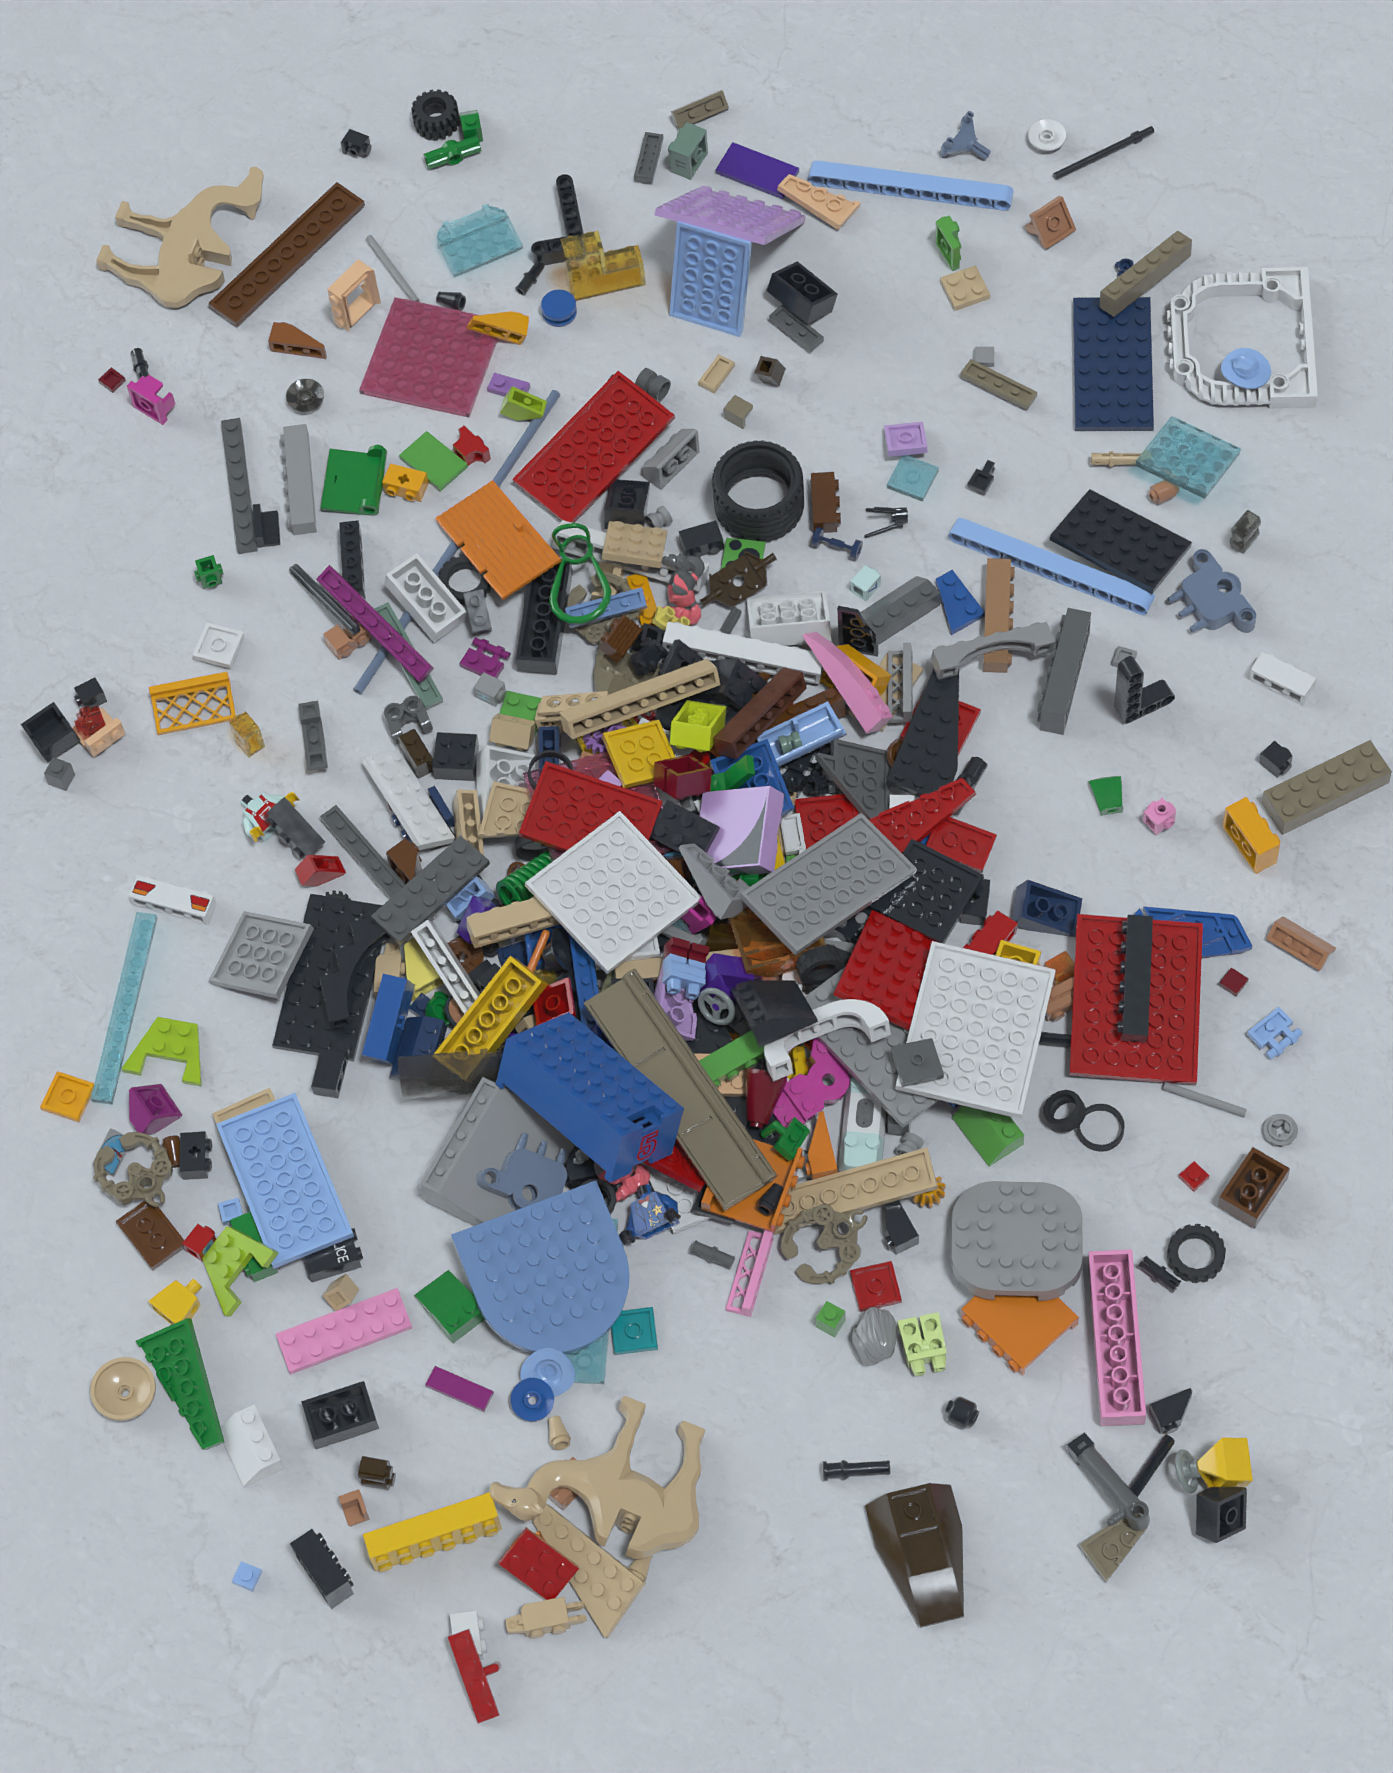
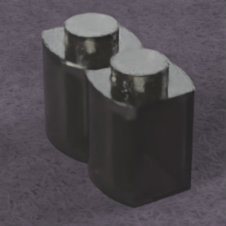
M1246 510L1231 528L1230 546L1234 551L1244 554L1258 538L1261 525L1259 516Z

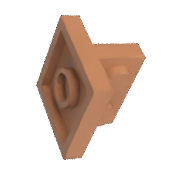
M1062 196L1056 197L1029 215L1031 222L1025 225L1027 232L1038 235L1041 245L1045 249H1048L1076 230Z

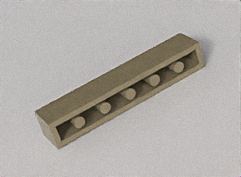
M1176 231L1100 291V308L1115 317L1191 256L1192 239L1180 231Z

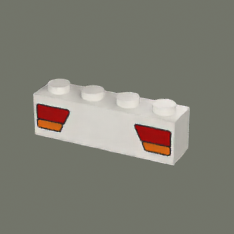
M137 875L129 894V899L133 906L204 925H209L217 905L214 895L210 892L195 891L188 886H176L170 881L161 882L151 876L143 877Z

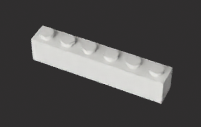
M427 920L412 930L411 933L465 1014L478 998L480 992L435 923Z

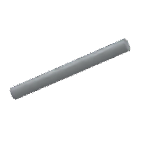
M1165 1082L1163 1090L1242 1117L1245 1116L1247 1111L1245 1108Z

